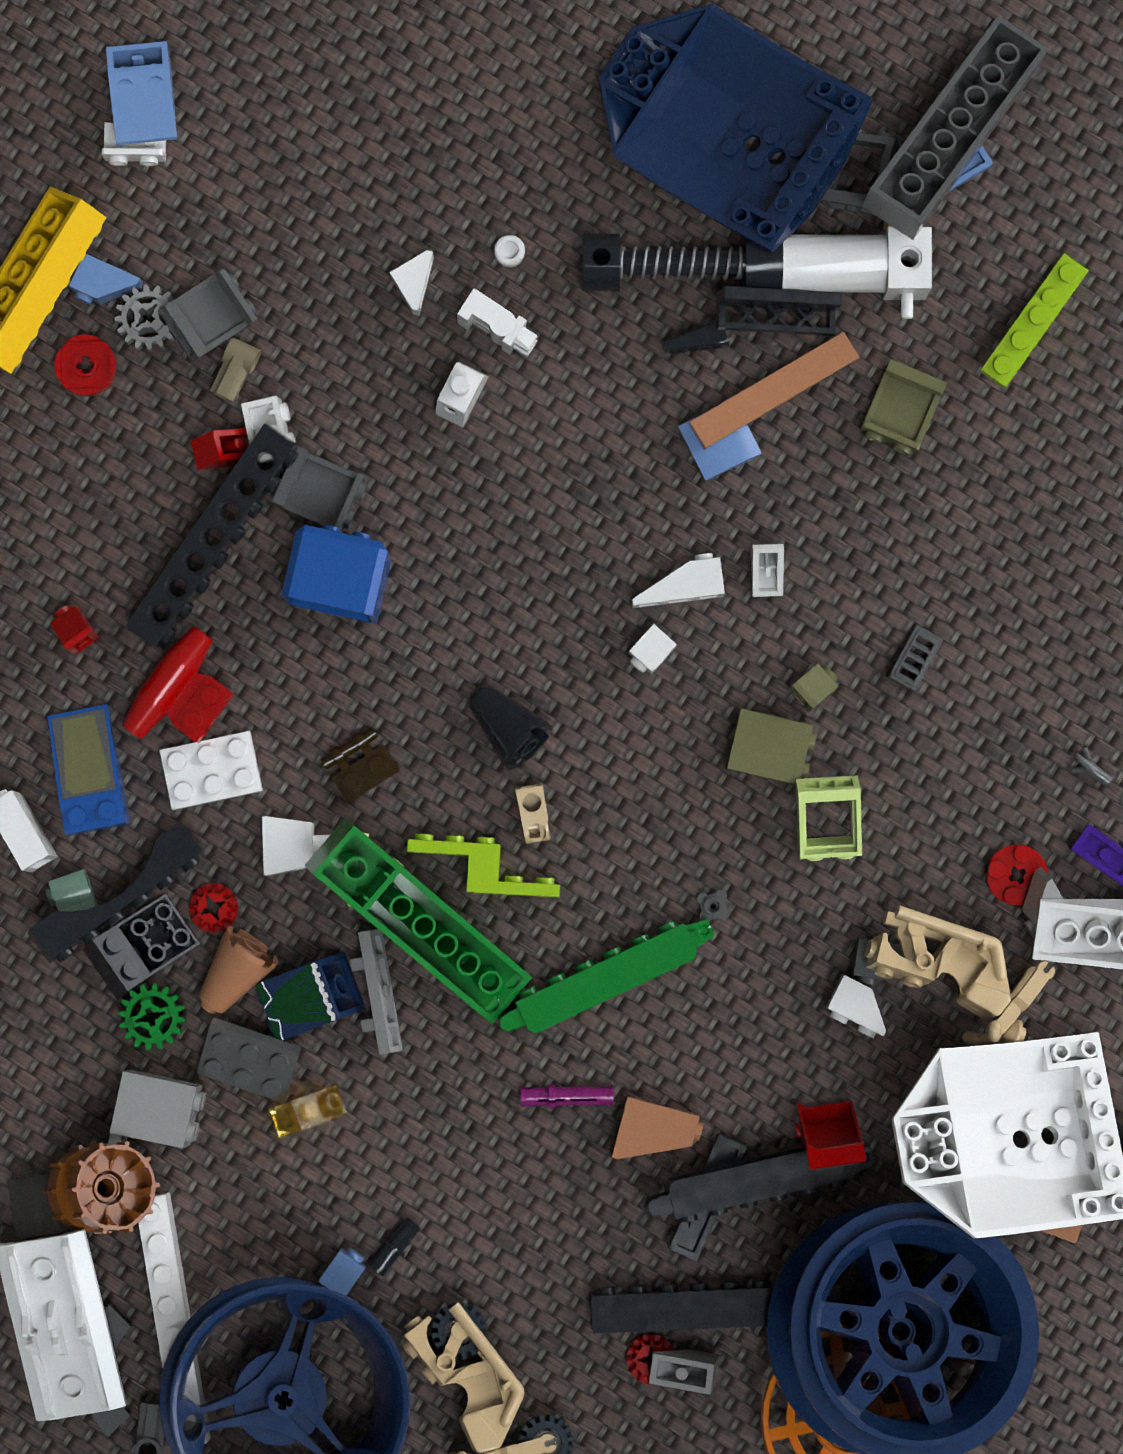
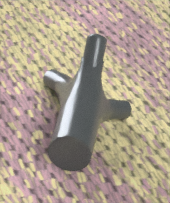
M1088 748L1082 749L1083 756L1075 753L1074 757L1082 767L1072 768V774H1087L1105 787L1111 782L1113 777L1092 760Z

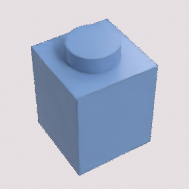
M341 1248L318 1282L328 1289L346 1296L367 1267V1265L362 1263L365 1258L352 1248H349L347 1251Z

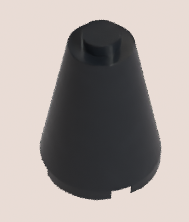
M480 686L471 694L469 708L501 762L508 770L519 767L516 761L522 757L528 761L548 740L549 735L546 731H552L553 727L547 721L494 687L487 686L484 688Z

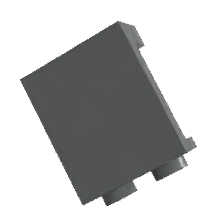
M224 268L158 310L191 362L257 320L255 307L238 290L239 284L234 275L230 272L227 273Z
M298 447L295 452L299 455L289 469L286 468L272 500L273 504L321 526H334L340 528V532H343L344 528L349 529L356 512L352 511L356 500L362 501L368 484L364 483L366 480L365 476L359 472L357 474L310 454L306 449Z

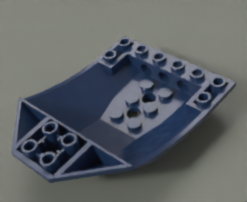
M715 3L632 27L599 76L615 157L674 197L772 253L816 209L846 163L873 101L871 96L819 70L766 39L717 7ZM751 137H758L761 140L760 147L755 151H747L744 147L747 139ZM779 152L786 154L785 160L781 164L774 165L770 163L774 154Z

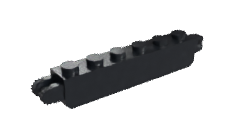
M864 1146L866 1162L810 1170L804 1147L670 1177L664 1184L665 1192L653 1194V1196L650 1195V1197L644 1199L643 1207H645L644 1210H647L653 1216L657 1215L659 1217V1215L670 1214L674 1219H679L681 1223L690 1222L698 1219L697 1214L709 1212L711 1216L720 1215L728 1212L727 1207L739 1205L741 1209L750 1208L758 1205L757 1200L769 1198L770 1202L787 1199V1193L799 1191L800 1195L814 1193L818 1191L817 1186L829 1184L830 1188L844 1186L847 1184V1179L855 1178L856 1172L873 1166L874 1159L871 1147Z

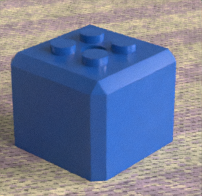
M305 525L296 531L281 596L289 605L377 624L392 560L383 543L371 539V535L353 531L352 535L340 532V528L330 525H322V528Z

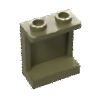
M891 359L860 431L865 433V438L875 443L881 444L883 440L893 444V450L908 456L911 452L916 454L947 382Z
M740 709L726 770L746 773L796 786V779H805L808 776L810 763L805 762L807 750L813 752L817 737L816 733H812L813 725Z

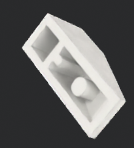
M712 553L695 555L694 561L687 562L633 598L632 607L640 608L724 597L725 591L720 557L713 558Z

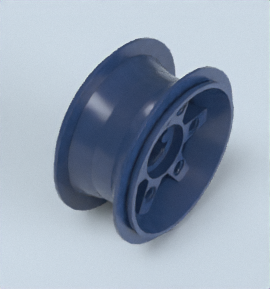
M910 1202L866 1206L844 1212L827 1220L813 1230L789 1256L776 1280L768 1307V1352L774 1375L783 1395L795 1413L813 1431L827 1441L857 1454H964L996 1434L1012 1417L1024 1399L1033 1378L1038 1358V1311L1031 1286L1022 1267L1011 1250L997 1236L973 1238L928 1203ZM894 1244L914 1245L937 1254L938 1257L911 1284ZM853 1261H856L864 1293L852 1305L826 1302L832 1286L838 1277ZM881 1264H883L884 1266V1275L886 1279L882 1278L880 1275L879 1269ZM946 1274L948 1275V1277L945 1280L944 1287L942 1289L940 1285V1280L942 1276ZM966 1285L969 1286L977 1304L981 1331L953 1323L949 1313L950 1308ZM843 1311H847L845 1327L843 1328L840 1324V1315ZM907 1311L912 1317L914 1324L908 1318H905ZM880 1319L882 1320L880 1336L884 1342L891 1346L894 1358L884 1350L879 1341L878 1326ZM897 1322L903 1327V1335L898 1340L892 1335V1328ZM821 1331L844 1337L849 1352L852 1355V1358L837 1380L833 1377L826 1362ZM964 1336L972 1340V1347L968 1352H965L961 1346ZM946 1357L977 1360L971 1376L963 1388L949 1401L940 1365ZM865 1372H868L871 1376L866 1380L863 1388L861 1377ZM894 1380L911 1419H889L878 1416L865 1408ZM924 1386L926 1387V1401L922 1397V1389L924 1388Z

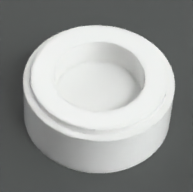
M506 235L497 241L495 257L501 265L515 267L523 261L525 247L518 237Z

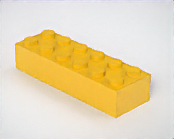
M51 186L0 267V369L10 374L20 364L24 352L30 342L36 338L38 329L46 316L53 310L55 301L62 290L69 284L71 275L77 265L84 259L88 247L100 233L102 224L107 218L82 199Z

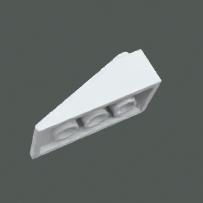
M1040 899L1032 959L1123 969V899Z

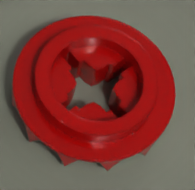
M216 883L201 886L192 894L188 906L190 918L199 929L211 933L227 929L233 924L238 913V902L233 892L229 888ZM207 896L214 903L225 901V904L221 905L218 909L220 920H217V917H214L212 913L201 914L208 907Z
M647 1334L637 1338L630 1345L627 1352L626 1360L629 1372L637 1381L649 1384L650 1368H648L646 1362H642L638 1358L643 1359V1357H647L650 1346H653L654 1352L674 1350L667 1339L655 1334Z

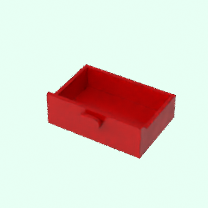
M852 1101L805 1107L800 1103H796L799 1125L795 1123L797 1138L802 1137L810 1170L866 1162L864 1142Z

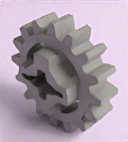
M144 284L143 292H139L133 287V296L131 298L125 294L122 296L126 302L125 305L116 306V309L122 315L114 317L115 322L123 324L117 331L120 335L128 334L124 340L128 345L136 341L135 348L139 351L143 345H146L148 351L153 352L155 344L164 349L163 341L165 339L171 342L175 339L168 326L163 324L158 310L169 303L172 295L168 291L162 296L160 286H156L153 292L150 291L147 284ZM145 299H154L151 303H140V301ZM130 311H132V312L134 313V320H135V321L131 324V325H132L131 328H130V326H129V314H130ZM143 315H152L154 321L152 323L144 321ZM146 333L158 334L153 337H143Z

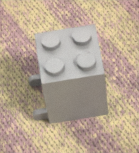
M132 1069L123 1071L108 1145L127 1141L128 1137L178 1148L189 1146L190 1143L197 1140L200 1123L195 1122L197 1112L203 1110L206 1100V1092H202L203 1084Z

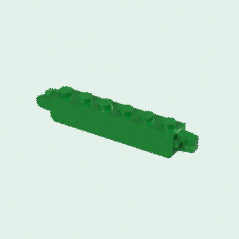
M707 919L689 925H684V923L677 925L676 921H672L660 927L659 931L661 934L651 939L648 934L640 936L631 941L633 947L623 952L620 947L604 953L605 960L594 965L592 960H589L575 967L577 973L568 978L562 973L547 980L549 986L540 991L534 986L519 993L521 1000L516 1001L518 1008L508 1012L507 1015L501 1016V1019H499L500 1027L509 1032L526 1025L529 1031L539 1033L694 960L697 953L696 948L715 936L713 929Z

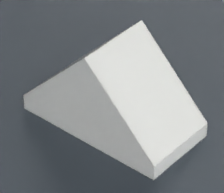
M426 250L390 272L391 279L413 315H420L434 260L432 251Z
M784 544L752 545V596H783Z

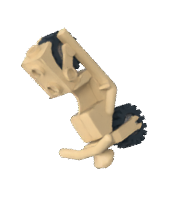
M452 1303L440 1309L433 1319L427 1316L422 1320L418 1315L404 1326L407 1332L402 1335V1338L406 1341L402 1344V1347L412 1359L419 1358L425 1366L421 1371L431 1384L437 1382L439 1386L456 1383L465 1388L468 1395L467 1407L463 1415L459 1417V1423L473 1452L478 1454H571L574 1452V1436L570 1432L572 1430L564 1423L565 1421L552 1415L535 1416L526 1421L521 1430L518 1431L516 1443L500 1448L520 1407L525 1392L523 1385L487 1340V1323L485 1324V1317L482 1313H479L476 1307L470 1306L468 1303ZM431 1320V1342L432 1345L434 1344L437 1352L439 1353V1355L437 1356L431 1349L427 1338V1326ZM475 1354H478L482 1359L481 1362L453 1370L456 1363L455 1360L467 1359ZM452 1451V1452H450L449 1454H467V1453L464 1452V1451H460V1452Z

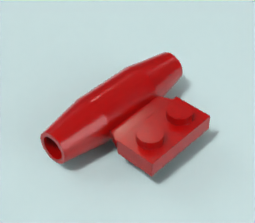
M195 626L184 634L166 652L140 688L122 726L136 737L142 739L168 714L174 727L196 743H200L235 695V693L212 676L197 673L213 639Z

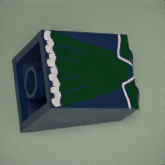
M345 952L314 961L255 984L258 990V1000L264 1007L269 1020V1030L276 1039L282 1041L366 1010Z

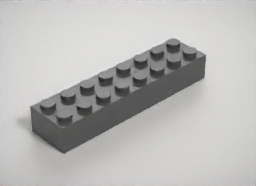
M998 15L869 189L862 206L914 240L1040 67L1049 48Z

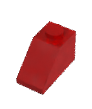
M246 428L214 430L190 441L197 470L218 469L236 465L250 445Z
M69 605L61 608L53 615L55 619L50 622L65 649L74 655H77L100 638L76 605L71 608Z

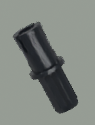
M406 1218L391 1238L384 1240L386 1244L372 1262L369 1263V1266L381 1276H385L400 1255L404 1256V1249L420 1230L419 1225L412 1219Z

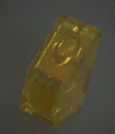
M337 1085L269 1109L279 1138L347 1114Z

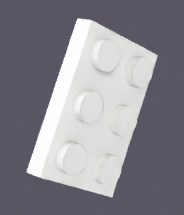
M251 731L160 750L173 811L263 791Z

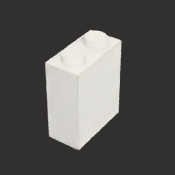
M6 789L1 790L0 833L21 870L33 872L57 858L58 855L23 794L16 791H7Z

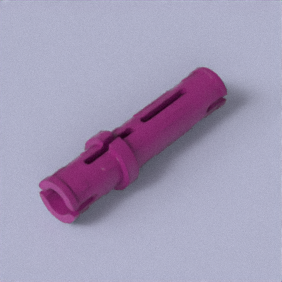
M548 1084V1087H520L521 1107L548 1106L549 1109H555V1106L614 1105L613 1085L555 1087V1084Z

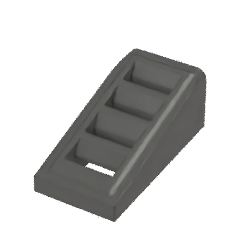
M916 625L887 679L912 693L916 692L944 639ZM917 636H920L934 645L929 649L915 640ZM912 646L927 654L926 659L910 651ZM906 657L921 664L920 670L904 662ZM902 667L915 674V679L912 680L900 673V668Z

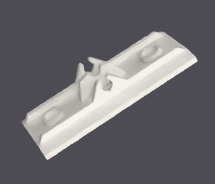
M85 1229L20 1242L0 1243V1274L36 1421L55 1420L125 1407L127 1401Z

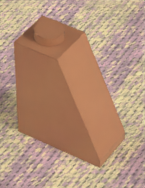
M627 1096L612 1158L622 1159L692 1147L694 1140H700L704 1123L698 1122L700 1116L697 1114Z

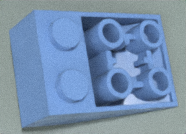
M167 41L106 47L116 145L177 139L171 60Z

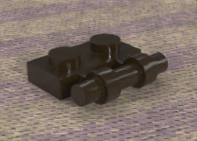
M373 727L363 733L361 731L353 735L352 740L339 748L338 746L333 747L329 750L330 754L320 759L326 770L335 764H338L342 770L331 778L348 804L400 772L384 745L373 751L368 744L378 738ZM361 749L365 757L349 765L345 758Z

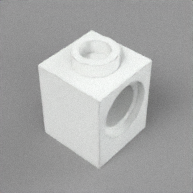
M653 624L629 651V655L633 657L630 663L641 673L647 670L652 674L675 649L677 644Z

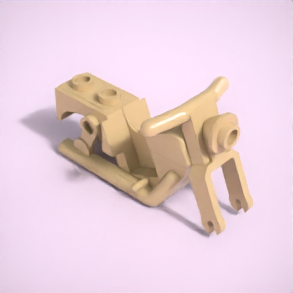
M900 905L897 906L895 913L890 911L885 913L883 924L897 928L896 937L900 941L903 957L890 946L888 934L882 933L871 939L867 944L865 957L868 959L865 968L874 970V974L882 978L892 979V977L904 980L903 984L913 988H921L933 982L941 973H948L953 976L959 986L960 994L956 998L957 1003L984 1020L992 1019L986 1026L985 1033L983 1034L965 1032L962 1036L965 1043L977 1046L990 1045L1000 1040V1037L1004 1043L1024 1041L1026 1028L1023 1027L1022 1020L1017 1018L1021 1012L1030 1006L1048 980L1054 976V966L1047 973H1044L1043 969L1047 966L1048 961H1043L1036 967L1033 966L1026 969L1023 977L1010 993L1003 947L1000 940L996 937ZM925 938L941 943L933 955L927 951Z

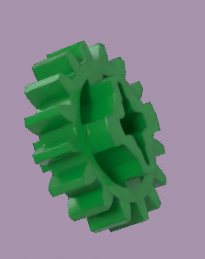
M153 983L151 991H149L148 987L143 984L140 985L141 993L138 994L135 990L129 992L133 998L131 1001L122 1000L121 1003L127 1008L126 1011L118 1012L119 1016L125 1017V1022L121 1023L119 1028H128L129 1032L124 1037L125 1039L135 1037V1047H139L144 1042L146 1050H151L153 1043H156L158 1049H163L164 1040L173 1044L175 1040L172 1034H182L183 1031L178 1027V1023L186 1022V1018L179 1016V1012L183 1011L185 1006L176 1005L175 1002L178 1001L180 996L177 994L170 997V987H165L161 992L159 991L158 983ZM153 996L162 998L169 1006L162 1007L156 1004ZM141 1000L142 1007L138 1015L132 1017L135 1005ZM150 1008L152 1012H165L164 1015L155 1019L156 1025L154 1026L152 1021H139L149 1014ZM172 1017L169 1029L163 1033V1025L166 1019ZM141 1026L149 1030L152 1038L140 1034L136 1027Z

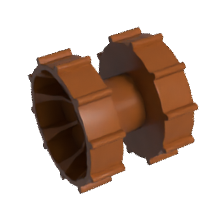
M128 1141L117 1142L113 1145L92 1143L90 1147L85 1148L82 1145L70 1146L71 1151L62 1156L58 1162L50 1163L52 1171L48 1179L47 1190H43V1194L48 1195L49 1204L54 1213L52 1220H60L65 1226L74 1231L85 1229L86 1233L94 1232V1234L112 1233V1231L120 1230L122 1233L133 1232L134 1225L140 1222L146 1215L153 1214L151 1206L155 1198L156 1187H160V1183L155 1182L154 1173L149 1164L151 1157H144L138 1151L129 1147ZM100 1181H102L105 1185V1192L103 1196H101L97 1191V1186Z

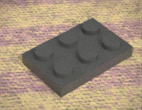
M214 1017L210 1023L197 1074L284 1103L302 1047Z

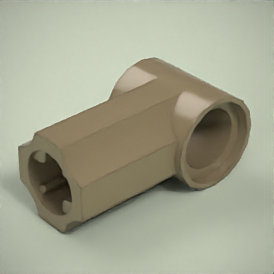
M233 337L226 347L222 358L223 364L210 392L226 401L235 403L248 374H252L259 361L261 350Z

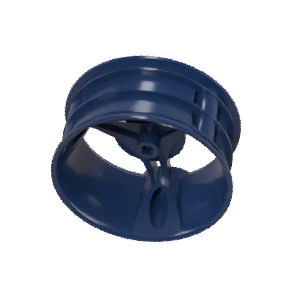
M271 1277L247 1281L219 1293L201 1306L188 1319L177 1334L164 1363L160 1380L159 1410L162 1428L172 1454H202L205 1432L241 1426L255 1440L267 1445L283 1446L299 1441L314 1454H324L308 1437L315 1428L336 1448L331 1454H400L409 1423L410 1389L406 1369L396 1344L383 1325L367 1309L343 1294L316 1283L296 1278ZM312 1299L314 1303L312 1311L302 1314L299 1311L301 1305L305 1301ZM278 1300L289 1316L276 1349L256 1355L247 1362L238 1373L231 1393L200 1405H196L184 1395L187 1376L192 1362L206 1338L215 1328L235 1313L249 1306ZM300 1319L306 1321L296 1353L289 1351L297 1320ZM339 1319L357 1338L368 1359L374 1383V1404L371 1421L362 1443L352 1442L342 1445L322 1419L327 1401L326 1385L317 1367L309 1361L312 1335L316 1323ZM281 1391H284V1395L288 1397V1402L286 1404L282 1402V1407H278L279 1403L274 1398L276 1394L281 1395ZM233 1405L235 1415L204 1423L202 1413ZM191 1414L194 1415L196 1420L194 1427L184 1431L183 1426L186 1418Z

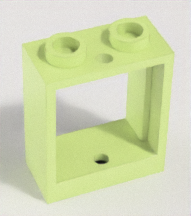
M858 775L796 779L797 840L800 859L819 861L830 857L851 859L854 856H862L861 788ZM850 800L851 836L807 838L806 803Z

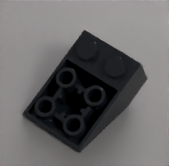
M164 894L94 938L83 951L118 1001L129 994L131 990H135L199 946L200 943L168 896Z

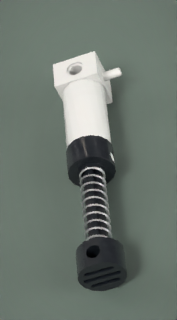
M888 227L885 235L791 234L773 253L745 237L744 245L739 247V251H734L732 246L729 248V251H722L720 246L717 248V251H710L708 246L705 248V251H698L696 246L693 248V251H686L684 246L681 248V251H674L672 246L669 248V251H662L660 246L657 251L650 250L649 246L645 250H638L637 246L633 250H626L625 246L620 247V234L583 233V291H619L620 279L623 278V275H627L629 279L632 278V275H639L640 279H643L644 275H651L652 279H655L656 275H663L664 279H667L668 275H674L676 279H679L680 275H686L688 279H691L692 275H698L700 279H703L704 275H710L712 280L715 279L716 275H722L724 280L727 279L728 275H734L736 280L744 281V287L815 292L883 293V300H901V318L912 319L913 300H926L932 289V227H922L914 240L894 227ZM598 259H604L608 263L600 266L594 262ZM901 261H908L913 267H906Z

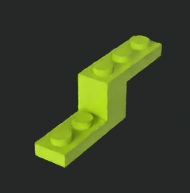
M1064 253L980 372L1005 389L1089 270Z
M415 834V840L408 839V853L469 856L467 893L560 898V885L554 884V878L536 877V883H523L524 877L505 876V882L499 881L501 845L495 844V838L476 837V843L464 842L463 836H446L445 841H433V835Z

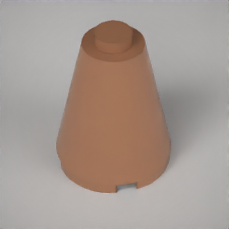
M232 926L225 930L198 997L201 1000V1007L211 1014L216 1012L224 1013L279 963L275 954L272 958L266 954L269 948L262 941L242 929L238 933L232 932L234 928Z

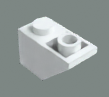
M841 975L826 1006L827 1009L832 1011L830 1017L845 1025L848 1020L859 1024L857 1031L873 1039L876 1033L884 1036L886 1029L873 990L846 975Z

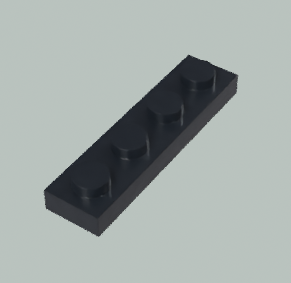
M717 1133L701 1170L740 1162L747 1146ZM709 1212L697 1214L698 1219L683 1223L679 1221L668 1244V1248L697 1261L717 1215L711 1216Z

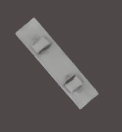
M379 929L358 932L362 957L350 959L352 971L365 969L373 1018L361 1020L362 1032L375 1030L379 1055L402 1051L383 933Z

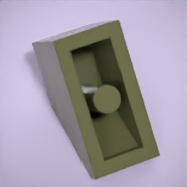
M817 664L795 682L789 691L809 713L838 688V685L835 683L838 678L829 667L824 666L822 668Z

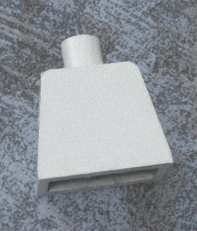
M456 362L437 399L435 414L463 428L489 376L461 362Z
M262 816L264 875L273 876L305 869V864L330 835H314V823Z

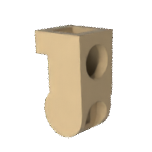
M543 784L515 787L526 844L550 840Z

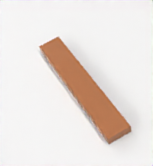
M842 332L690 421L689 426L705 450L852 364L860 357L846 334Z

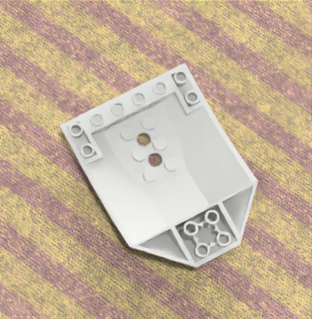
M1099 1032L1014 1043L939 1048L891 1119L903 1183L973 1238L1036 1232L1123 1219V1154ZM1044 1128L1049 1129L1053 1133L1054 1140L1051 1145L1046 1144L1042 1140L1041 1132ZM1016 1131H1022L1027 1136L1028 1143L1023 1149L1016 1147L1013 1142V1135Z

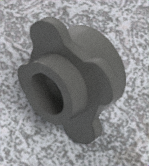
M717 890L715 894L709 895L700 893L697 896V903L700 904L701 908L699 915L701 921L707 919L710 922L711 919L718 918L726 920L729 917L730 912L726 909L725 905L727 895L724 891ZM712 903L716 905L714 910L710 908Z

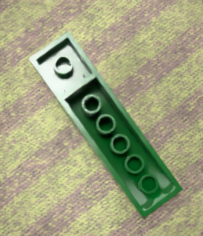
M346 818L305 864L306 868L491 1024L498 1019L532 979L526 971Z

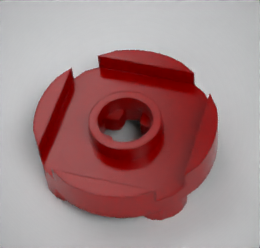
M82 334L70 338L59 349L55 357L54 368L57 378L66 390L78 396L89 397L100 394L102 391L110 388L116 375L117 362L114 353L107 343L96 336ZM83 358H88L90 363H94V367L89 369V373H84L82 369L77 367L78 364L83 363Z
M1026 845L1003 847L994 853L989 861L986 873L987 887L997 900L1008 905L1023 906L1035 870L1041 867L1048 874L1047 865L1043 857L1036 850ZM1014 866L1017 870L1023 869L1025 872L1022 876L1024 881L1021 884L1017 881L1011 882L1009 876L1012 875L1010 869Z

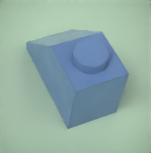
M86 254L79 263L69 287L75 292L74 297L91 305L92 301L103 304L122 297L124 294H130L133 287L141 290L143 282L137 276Z

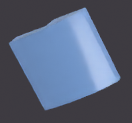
M695 418L678 426L706 481L762 454L748 425L705 450L689 426V422Z

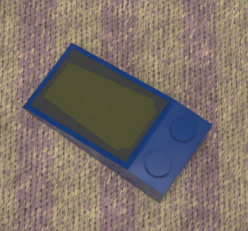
M108 704L47 716L65 835L74 836L131 824Z

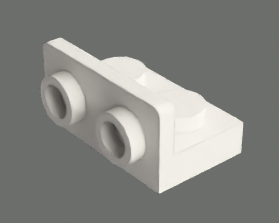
M105 122L102 156L105 161H109V164L115 166H125L128 164V161H140V165L156 166L158 162H166V140L116 145L114 123Z
M278 396L241 404L249 444L253 441L264 423L271 425L296 443L293 432L288 433L286 421L290 420L288 405L286 402L282 403ZM270 453L264 454L260 459V464L274 461L273 456Z

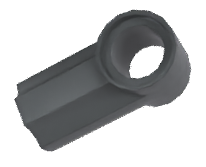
M141 1402L137 1438L133 1454H142V1444L147 1442L152 1443L156 1447L157 1454H163L165 1434L161 1423L159 1403Z

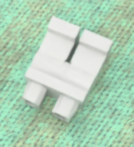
M475 288L457 313V320L460 326L468 330L473 323L490 334L492 341L502 345V350L509 355L515 349L525 357H528L537 343V335L526 329V319L521 316L515 319L510 311Z

